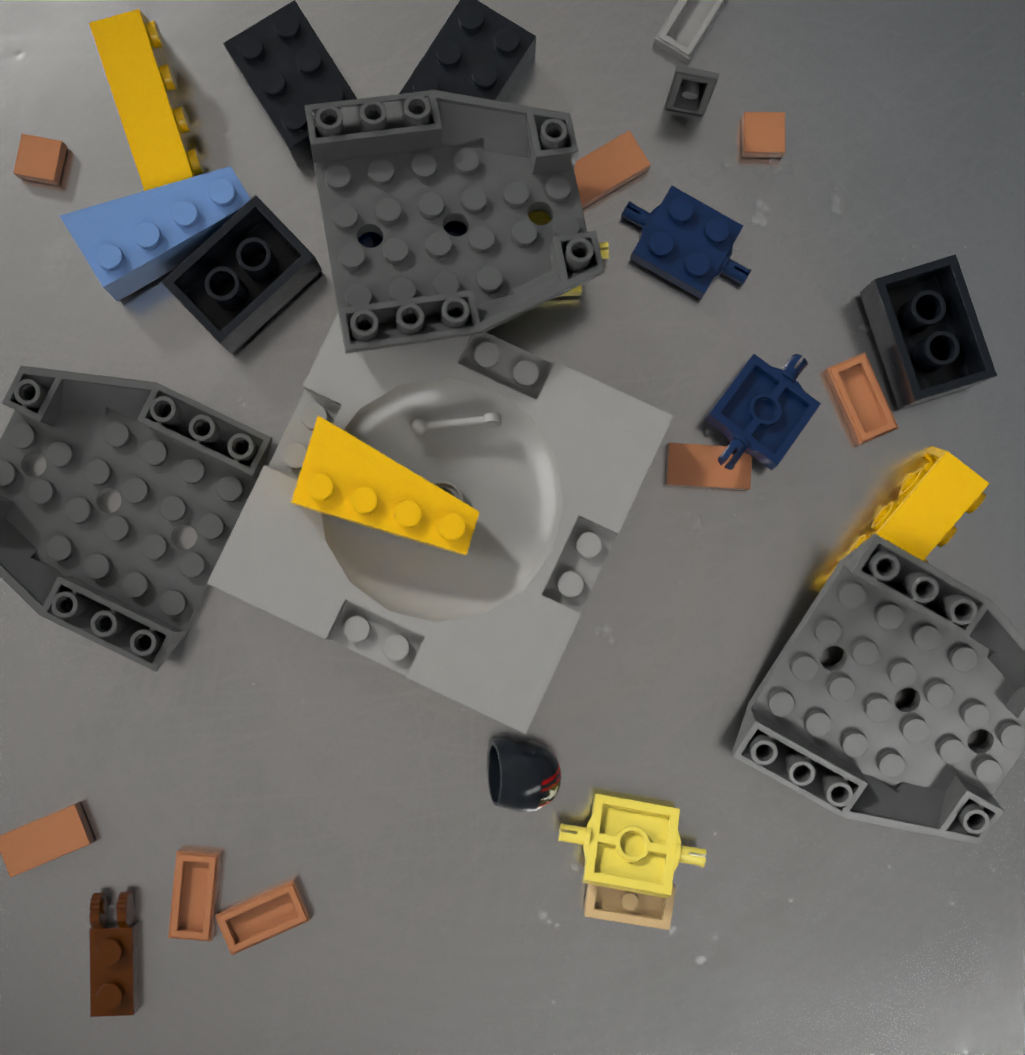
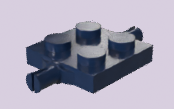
M674 186L670 187L662 203L653 209L651 213L629 201L621 215L622 218L642 228L640 240L633 250L630 259L699 299H702L711 282L719 277L721 273L743 285L751 272V269L730 258L733 243L742 230L743 225Z
M753 354L704 420L724 434L730 441L722 455L718 457V462L720 465H723L732 454L724 468L734 469L735 464L745 452L752 455L770 470H773L781 462L821 405L820 402L806 393L799 382L796 381L808 365V361L804 358L794 368L802 355L793 354L782 370L770 366Z

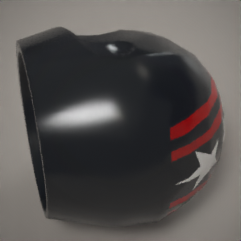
M506 737L490 741L487 751V779L492 802L495 806L517 812H534L546 806L555 798L561 786V768L555 755L545 746L532 741H528L527 744L523 745L515 744Z

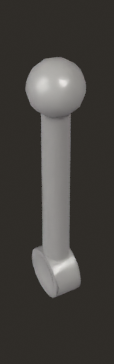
M490 412L479 417L427 421L419 417L413 421L412 428L415 433L422 435L432 429L477 425L497 427L501 425V414Z

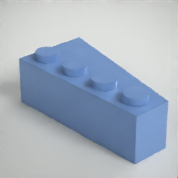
M231 166L63 214L60 215V218L103 288L118 302L177 268L251 198Z

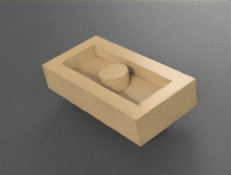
M673 883L672 895L669 898L588 884L583 911L584 917L670 930L676 886Z

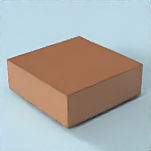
M744 112L741 117V157L782 158L785 154V112Z
M22 134L13 174L20 179L59 186L67 151L66 144L60 140Z

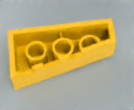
M140 9L90 22L89 25L144 191L203 174L204 167L197 149H192L187 134V132H191L190 123L183 106H179L175 92L178 89L176 79L169 63L166 61L163 50L164 43L156 21H150Z
M319 415L317 416L291 500L292 504L455 554L467 555L479 516L478 510Z
M931 445L922 455V458L928 463L923 469L920 468L906 476L899 485L901 487L899 491L901 498L897 503L892 501L888 505L883 506L871 525V528L875 530L873 534L881 536L928 563V560L925 558L936 546L943 547L957 531V527L954 525L965 512L968 514L974 512L981 505L986 497V493L983 491L990 484L950 452ZM866 534L862 535L847 555L870 537Z

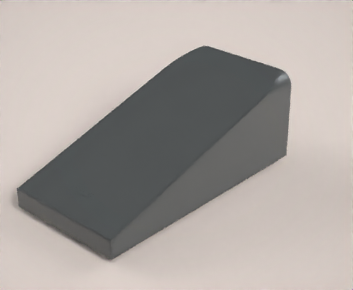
M676 65L669 81L664 107L704 115L717 84L719 73Z

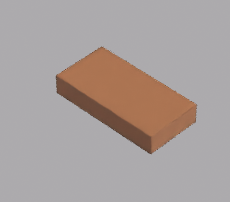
M630 130L576 161L574 172L582 209L650 169V162Z
M865 353L823 371L856 446L899 428Z
M669 442L667 444L665 485L748 491L751 488L752 455L744 452L735 464L734 469L729 470L724 468V466L732 457V454L723 465H720L718 462V457L722 455L727 446Z
M78 802L0 835V853L11 878L90 845L95 840L82 806Z
M183 848L176 851L168 938L211 942L215 937V915L217 914L222 862L221 851Z
M293 878L223 909L215 915L231 955L304 924L313 917L297 878Z

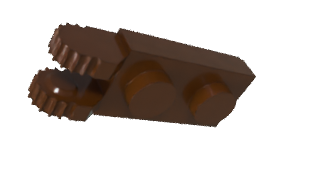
M132 891L120 892L117 898V924H108V902L105 892L93 893L90 899V1017L134 1015L138 1011V923H134V897Z

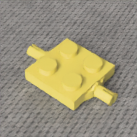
M595 794L591 819L586 828L561 823L558 835L559 842L564 841L583 845L585 866L582 883L669 898L672 895L673 874L679 863L704 868L705 856L707 855L705 848L681 845L678 832L679 808Z

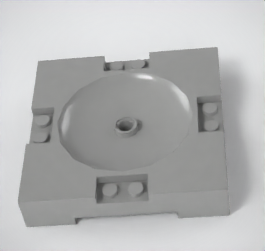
M337 314L303 384L305 391L269 465L263 466L207 584L325 640L329 639L405 675L406 678L526 734L673 415L557 361L553 364L486 332L479 335L346 354L339 314ZM490 412L501 414V425L497 427L477 425L432 429L422 435L415 433L412 428L413 421L419 417L427 421L479 417ZM319 415L478 510L479 516L467 555L455 554L292 504L291 500L317 416Z

